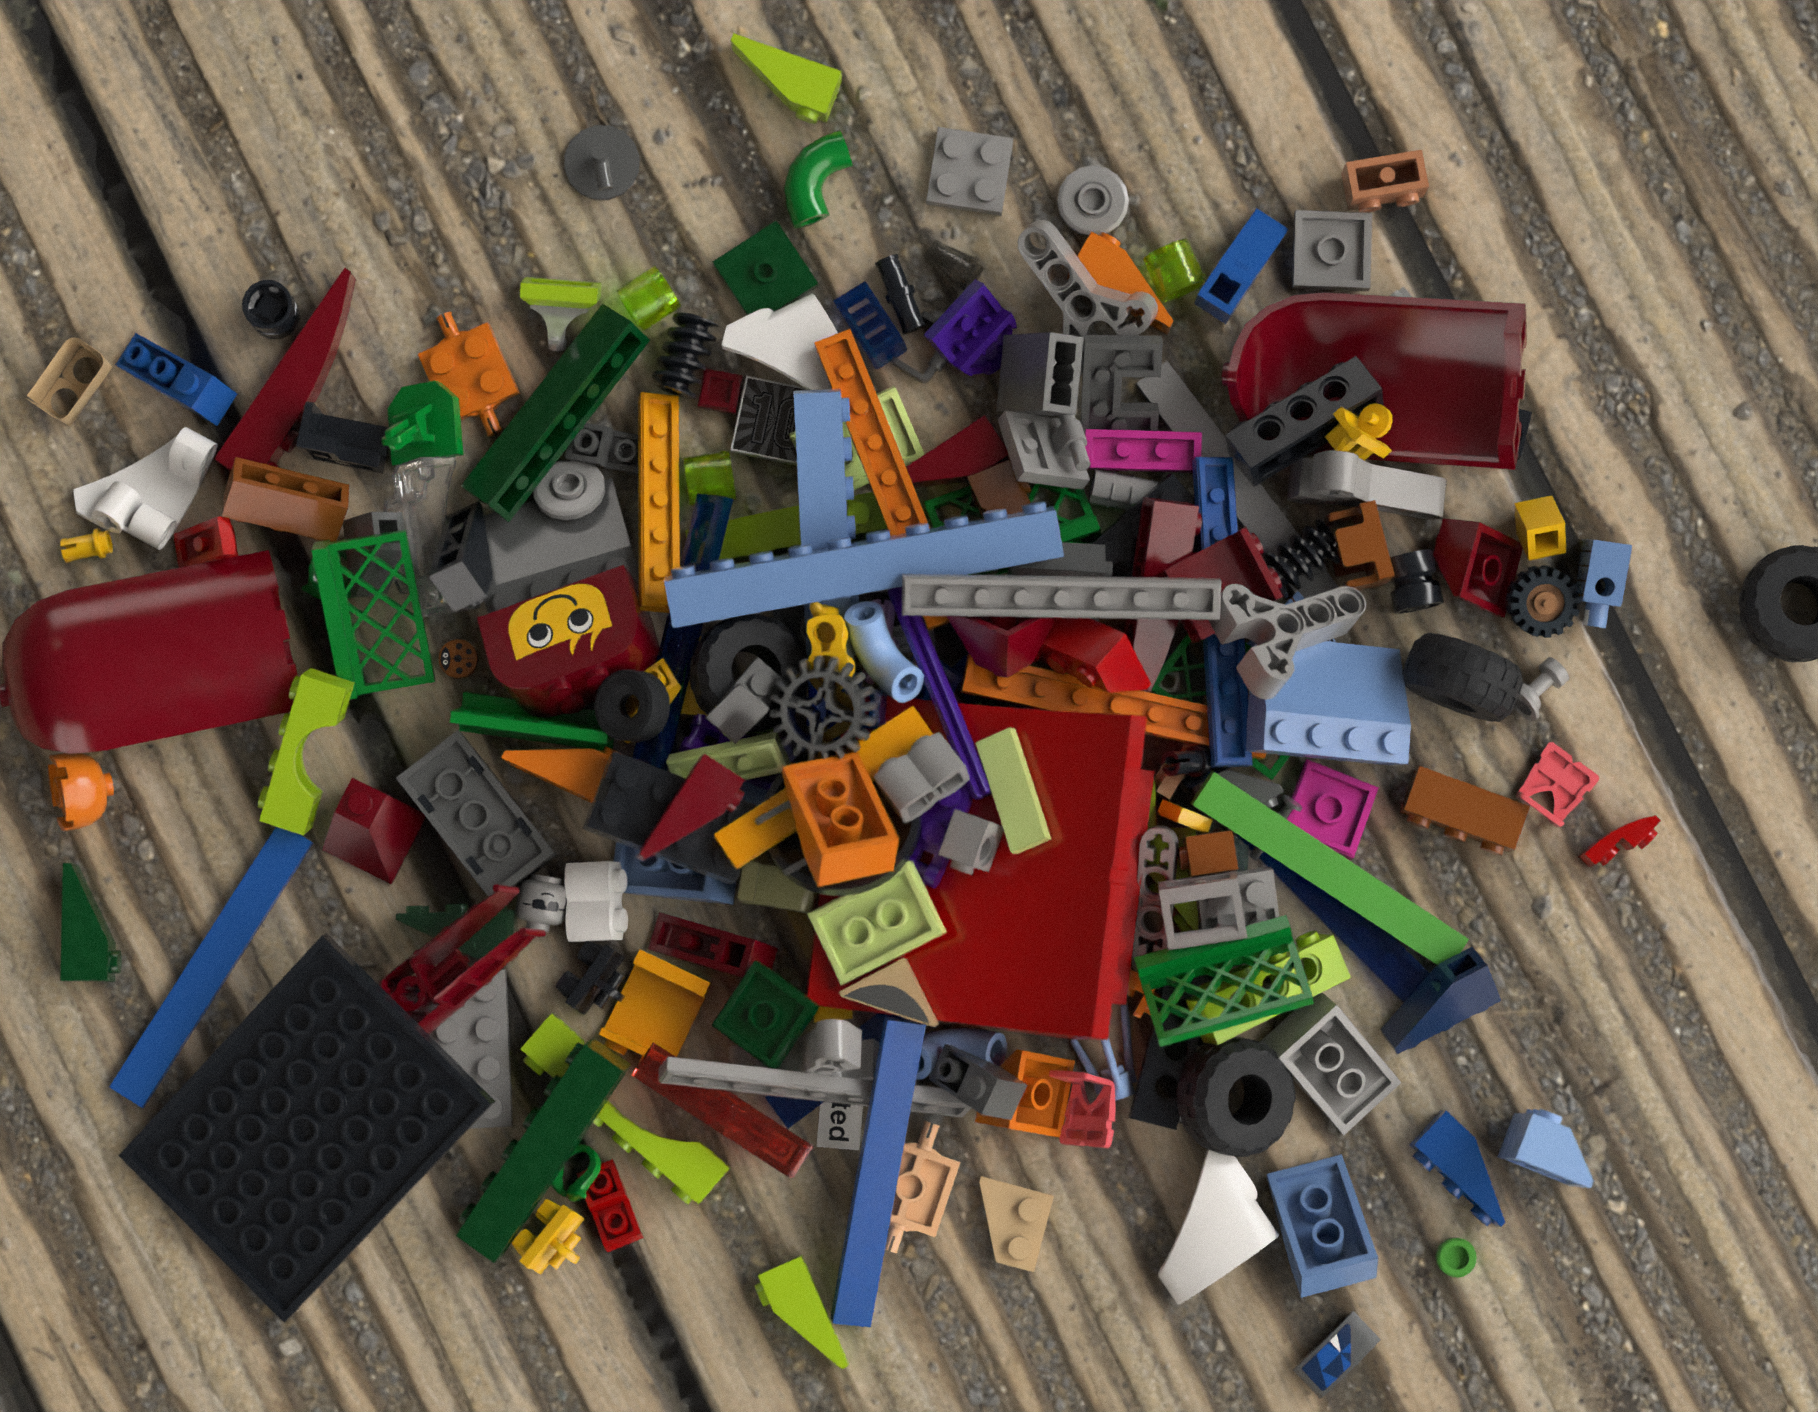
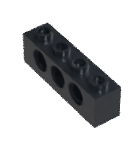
M1357 356L1347 362H1340L1334 365L1327 374L1314 382H1306L1301 385L1294 394L1284 400L1269 404L1262 413L1249 421H1242L1236 424L1229 433L1225 434L1228 454L1230 457H1233V461L1252 486L1255 487L1328 443L1325 436L1339 424L1333 413L1341 406L1358 417L1361 411L1369 404L1377 403L1384 406L1382 388ZM1334 397H1340V398H1342V399H1340V400H1338V401H1330V400H1329V399L1334 398ZM1300 417H1309V419L1304 421L1296 420ZM1270 436L1277 437L1276 439L1270 441L1263 440L1266 437Z
M1208 975L1194 978L1190 984L1198 987L1212 981L1214 977ZM1170 985L1161 987L1159 998L1168 1001L1176 988ZM1184 992L1179 1001L1183 999L1185 1000L1193 995ZM1170 1013L1162 1024L1163 1030L1165 1032L1179 1028L1184 1022L1178 1020L1175 1014ZM1152 1022L1128 1118L1172 1130H1177L1178 1123L1183 1124L1177 1108L1178 1082L1180 1081L1184 1066L1196 1053L1197 1047H1202L1206 1044L1202 1041L1201 1036L1183 1040L1186 1047L1184 1056L1180 1060H1172L1166 1055L1165 1046L1160 1047ZM1163 1075L1170 1076L1176 1083L1174 1095L1167 1099L1160 1097L1155 1091V1083Z

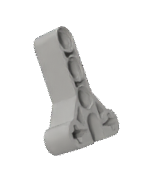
M1036 220L1020 234L1017 241L1020 254L1063 311V334L1084 337V335H1098L1094 329V322L1104 321L1113 328L1117 335H1139L1156 318L1158 305L1155 298L1146 292L1128 294L1098 285L1051 222ZM1032 232L1042 234L1046 239V248L1039 249L1031 243L1030 234ZM1062 264L1067 267L1070 278L1062 280L1056 277L1053 272V265ZM1076 296H1087L1092 302L1093 309L1091 311L1080 309L1076 303ZM1142 308L1144 310L1143 316L1138 315L1125 321L1133 309ZM1083 358L1081 360L1080 375H1082Z
M1344 451L1320 452L1314 454V459L1301 458L1290 466L1287 492L1288 501L1300 504L1357 507L1360 503L1375 500L1378 511L1422 519L1443 518L1447 484L1445 478L1374 465L1358 458L1357 454Z
M1230 584L1221 593L1220 620H1209L1222 645L1244 638L1250 639L1257 644V646L1250 648L1236 669L1251 693L1258 698L1266 700L1275 697L1294 672L1292 658L1295 652L1348 633L1364 613L1366 600L1357 589L1350 586H1342L1283 605L1253 595L1243 585Z
M837 1019L821 1020L817 1022L814 1030L798 1038L778 1069L873 1080L880 1043L875 1039L861 1040L862 1031L847 1021ZM738 1045L729 1047L728 1064L768 1068Z

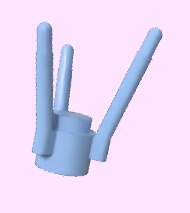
M1127 1003L1126 1005H1121L1125 1070L1123 1064H1116L1109 1037L1108 1040H1101L1108 1068L1100 1072L1102 1078L1109 1079L1115 1084V1101L1134 1095L1135 1091L1132 1083L1137 1082L1133 1067L1130 1018ZM1071 1039L1070 1043L1086 1072L1100 1077L1079 1041ZM1093 1083L1096 1094H1099L1103 1086Z

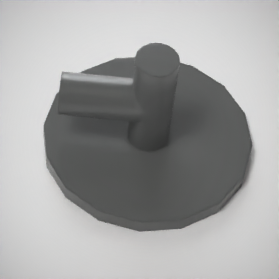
M595 125L581 130L570 141L564 157V169L570 184L581 195L593 200H610L623 195L633 186L640 168V156L634 141L624 131L610 125Z

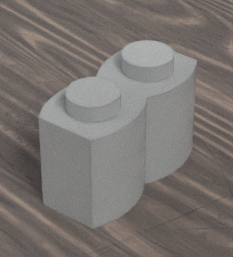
M939 732L916 740L907 755L899 758H890L879 767L874 779L879 791L902 821L906 823L926 812L938 800L957 791L970 777L964 763Z

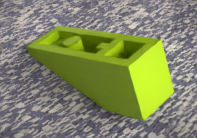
M733 33L731 38L732 51L791 111L796 112L795 116L798 119L812 124H816L817 120L827 123L842 82V71Z
M803 1255L758 1274L760 1283L754 1286L763 1307L770 1304L776 1315L839 1368L844 1369L848 1367V1359Z

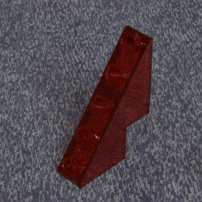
M654 1042L651 1044L631 1076L788 1178H794L814 1147L813 1145L731 1091L659 1082V1067L667 1057L676 1056Z

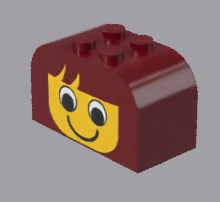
M624 565L477 617L492 673L524 711L537 717L546 718L563 713H577L584 706L595 702V697L601 683L612 673L626 669L645 671L659 660V642L650 611L641 610L639 586Z

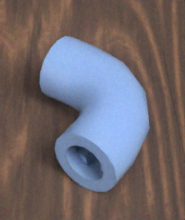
M871 601L852 605L846 610L844 619L853 650L862 667L870 678L896 701L907 702L912 700L922 689L924 675L918 667L902 655L895 645L885 621L883 608L880 604Z
M967 1027L947 1028L924 1034L916 1080H922L931 1075L945 1044L1000 1066L1004 1062L1007 1053L1006 1038L1000 1032Z

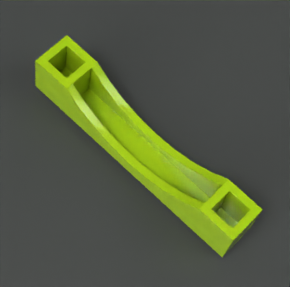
M551 1013L522 1046L521 1050L527 1054L523 1061L540 1076L546 1071L553 1078L556 1075L563 1077L570 1066L565 1062L567 1056L578 1042L582 1045L585 1042L581 1036L557 1015ZM609 1100L593 1122L598 1127L606 1123L616 1133L611 1138L628 1153L633 1148L645 1157L641 1164L656 1178L659 1179L663 1174L675 1184L671 1191L688 1205L692 1200L700 1204L731 1169L728 1164L702 1142L679 1141L661 1137L647 1131L622 1115Z

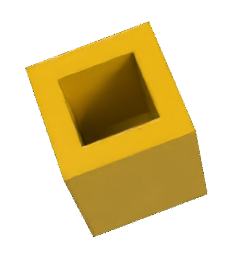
M1552 495L1514 503L1516 535L1529 561L1566 553L1565 521Z

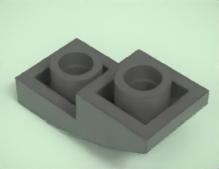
M586 423L567 447L565 458L590 463L599 468L638 476V435L615 431L607 426Z

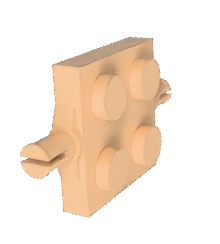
M924 1121L917 1143H904L885 1250L889 1249L892 1237L895 1236L891 1252L898 1253L904 1231H918L936 1237L961 1163L940 1155L932 1148L940 1126L933 1124L929 1138H926L931 1124L927 1121Z

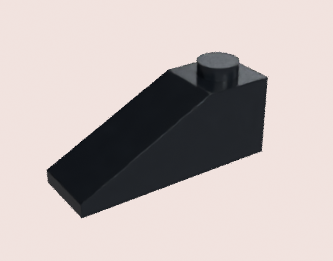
M479 501L446 516L429 573V578L454 612L466 606L472 608L481 604L488 595L492 580L483 506Z

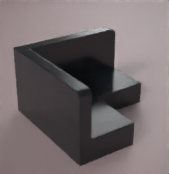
M306 401L296 446L307 459L383 474L389 446H383L381 438L385 436V430L389 427L324 415L315 403Z

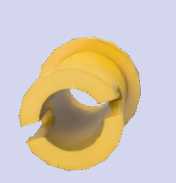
M100 528L94 529L91 534L60 540V546L66 548L61 550L66 563L94 556L103 559L106 558L107 554L113 552L110 533L108 530L101 531Z

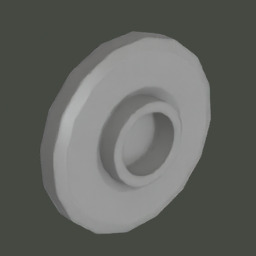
M1093 165L1078 168L1068 175L1060 186L1057 200L1060 217L1067 227L1084 236H1089L1091 231L1097 235H1100L1101 232L1109 234L1119 227L1127 214L1129 203L1126 186L1120 177L1105 167Z
M568 459L560 460L552 466L535 488V502L541 512L551 518L560 520L581 518L591 513L602 502L606 492L604 476L598 467L593 464Z

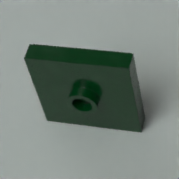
M777 220L712 261L714 267L746 315L763 308H769L775 312L795 302L819 286L818 281Z
M754 960L711 1026L766 1067L778 1069L820 1005L758 960Z

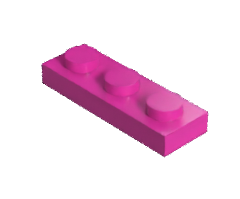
M1085 430L1087 439L1085 448L1091 463L1090 467L1086 470L1193 473L1192 460L1195 457H1201L1202 432Z

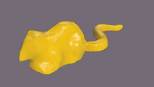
M819 602L811 603L809 609L813 618L807 622V635L812 645V653L808 661L814 669V658L822 655L825 667L827 668L830 659L834 656L838 657L839 671L848 662L854 665L853 670L849 674L852 678L855 672V662L846 652L848 630L843 617L839 614V608L820 604ZM824 678L809 679L812 686L819 691V687L823 685ZM836 682L838 701L854 711L850 696L843 693L841 690L844 687ZM846 721L838 722L827 729L822 741L833 740L848 730L852 723ZM819 751L817 759H822L821 751Z

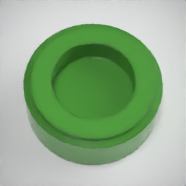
M1457 1237L1444 1240L1438 1246L1435 1256L1439 1269L1451 1277L1468 1275L1474 1269L1477 1260L1474 1247L1468 1241Z

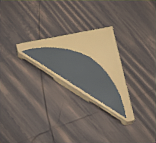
M902 958L840 991L843 998L928 1026L935 1027L939 1024L907 958Z

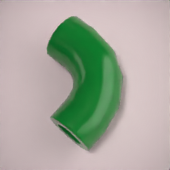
M840 130L822 136L802 148L789 166L784 192L787 210L794 228L815 224L830 215L822 192L824 181L834 172L853 166L849 150Z

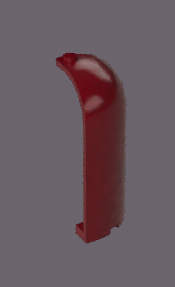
M1325 292L1293 295L1266 306L1244 325L1233 346L1230 362L1223 364L1222 385L1228 386L1230 402L1239 421H1249L1262 413L1269 404L1284 400L1294 394L1304 383L1314 382L1327 374L1334 365L1340 362H1347L1357 356L1381 386L1384 406L1392 414L1390 430L1382 437L1376 438L1386 444L1392 451L1385 458H1381L1373 453L1366 460L1515 470L1522 424L1519 422V401L1525 397L1526 369H1521L1524 348L1527 346L1526 304ZM1334 397V398H1331V399H1329V400H1330V401H1338V400H1340V399H1342V398H1340V397ZM1300 417L1296 420L1304 421L1309 419V417ZM1270 436L1266 437L1263 440L1270 441L1276 439L1277 437ZM1328 442L1308 455L1314 456V454L1324 451H1335V449Z
M269 550L69 589L38 600L15 619L2 643V672L5 683L0 684V701L2 707L10 706L13 722L21 736L45 750L68 754L115 749L290 712L294 700L289 698V692L293 680L298 674L289 641L283 642V640L290 639L284 609H281L278 582Z

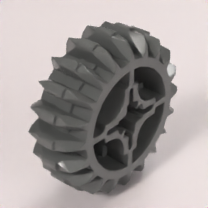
M818 655L814 658V669L807 659L799 661L801 673L793 667H789L786 670V674L791 682L785 679H779L776 682V686L785 693H774L770 697L772 702L781 704V708L769 711L770 717H781L782 719L781 723L773 727V731L778 733L784 729L786 730L788 736L782 739L781 744L783 746H787L793 740L797 743L793 750V755L798 757L804 752L805 748L809 749L807 754L808 761L816 760L819 751H821V756L824 760L827 757H832L833 750L836 756L842 759L847 753L845 745L851 751L857 752L861 746L855 736L861 740H868L871 736L869 731L863 728L862 725L873 726L876 724V718L865 715V711L877 708V702H865L864 699L865 696L874 692L873 687L868 686L861 690L858 684L866 678L865 674L860 673L852 679L849 674L853 670L854 665L850 662L845 664L842 670L839 671L838 657H832L826 668L823 656ZM818 677L824 678L823 685L819 687L816 697L805 696L801 698L795 696L799 687L806 680ZM836 682L848 692L854 711L838 701ZM825 697L826 708L832 710L835 714H828L824 717V721L821 722V711L811 705L820 704ZM793 708L796 709V712L804 714L809 719V733H811V737L797 724ZM846 721L852 723L842 738L833 741H822L830 722L841 723Z

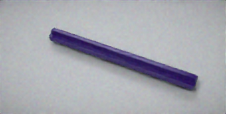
M902 586L888 589V595L918 668L924 675L925 685L950 746L967 768L970 779L966 782L971 797L975 800L983 799L992 794L985 770L922 616L902 615Z

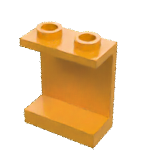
M639 949L633 962L635 965L621 992L625 997L622 1002H616L605 1027L601 1028L599 1035L607 1038L604 1043L606 1047L623 1055L626 1054L628 1049L641 1054L642 1057L639 1062L659 1072V1067L667 1057L677 1058L712 983Z

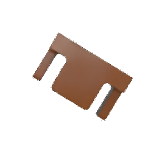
M1376 501L1360 503L1357 507L1327 514L1324 518L1327 527L1353 521L1352 526L1337 529L1334 533L1340 559L1339 564L1331 561L1335 576L1342 577L1359 572L1366 573V577L1346 581L1342 586H1350L1357 590L1385 586L1395 575Z

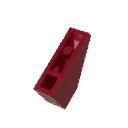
M984 415L906 466L914 488L968 482L967 477L1008 461L1009 455L1006 446Z
M703 754L700 756L635 857L643 861L722 815L726 809L733 812L745 792L740 790L745 780L708 755Z
M659 912L648 947L651 951L739 978L744 977L754 960L760 961L772 970L778 948L763 942Z

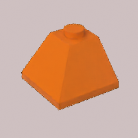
M1016 1049L999 1066L1027 1084L1012 1119L997 1118L977 1112L975 1123L1060 1138L1062 1125H1064L1071 1083L1049 1077V1072L1051 1070L1073 1072L1075 1061Z

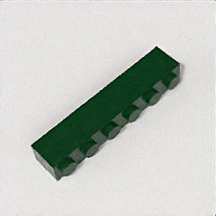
M602 304L465 479L461 487L482 505L507 522H510L650 342V339L632 321Z
M592 1038L584 1045L578 1042L565 1060L570 1066L563 1077L556 1075L551 1080L543 1093L548 1099L542 1108L539 1109L535 1106L524 1120L522 1126L527 1130L520 1141L514 1138L500 1157L505 1163L499 1172L496 1173L492 1170L480 1186L479 1190L484 1194L477 1205L471 1202L458 1219L462 1227L456 1234V1237L493 1263L499 1260L510 1247L632 1066V1064L595 1038Z

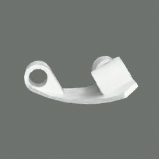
M811 293L775 312L769 308L757 310L726 326L721 345L722 349L760 362L785 375L807 390L832 389L814 342L838 334L814 294Z
M184 427L176 437L145 458L110 476L73 489L76 514L112 533H121L123 530L150 546L161 550L177 529L195 498L215 456L218 445L188 427Z
M1211 1150L1206 1151L1202 1170L1189 1209L1164 1264L1159 1269L1158 1277L1177 1305L1185 1302L1219 1280L1279 1236L1256 1202V1187L1235 1156L1222 1155Z

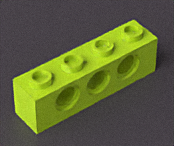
M1314 930L1304 933L1295 939L1297 943L1295 945L1299 957L1304 963V972L1313 997L1351 978L1334 935L1318 934ZM1289 952L1270 956L1267 962L1283 969L1290 958ZM1244 964L1232 969L1229 973L1245 979L1253 966ZM1261 970L1253 983L1262 987L1264 978L1269 976L1272 985L1277 977ZM1286 980L1277 992V994L1285 997L1302 993L1300 986ZM1212 981L1206 982L1198 987L1206 990ZM1222 981L1214 994L1229 1000L1230 996L1239 987ZM1247 991L1239 1005L1246 1008L1258 1006L1263 997ZM1193 995L1185 999L1190 1011L1193 1010L1199 1001V997ZM1208 1002L1200 1015L1208 1019L1219 1017L1224 1008ZM1276 1015L1201 1035L1204 1043L1219 1045Z

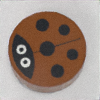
M455 639L447 642L441 648L439 665L449 677L464 679L471 676L477 669L479 662L478 653L469 642Z

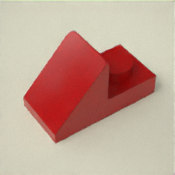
M217 516L173 534L179 568L238 556L234 527L231 525L230 518Z

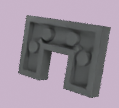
M1084 335L1080 421L1084 433L1086 429L1158 431V403H1121L1122 377H1161L1162 336Z

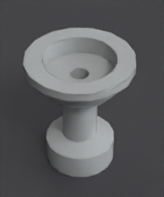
M1548 657L1539 665L1541 675L1529 685L1522 684L1519 697L1514 706V709L1530 721H1535L1539 718L1538 710L1541 707L1539 696L1551 685L1560 688L1569 681L1566 669L1552 657Z

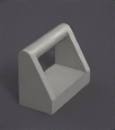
M1237 870L1159 882V895L1168 950L1247 938ZM1233 896L1237 924L1174 933L1170 904Z

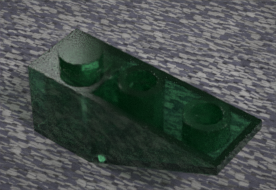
M468 904L445 905V912H430L428 905L406 906V913L396 914V920L434 938L442 928L449 926L464 915L469 906ZM507 904L496 916L457 949L480 960L497 945L518 931V920L515 910H508Z

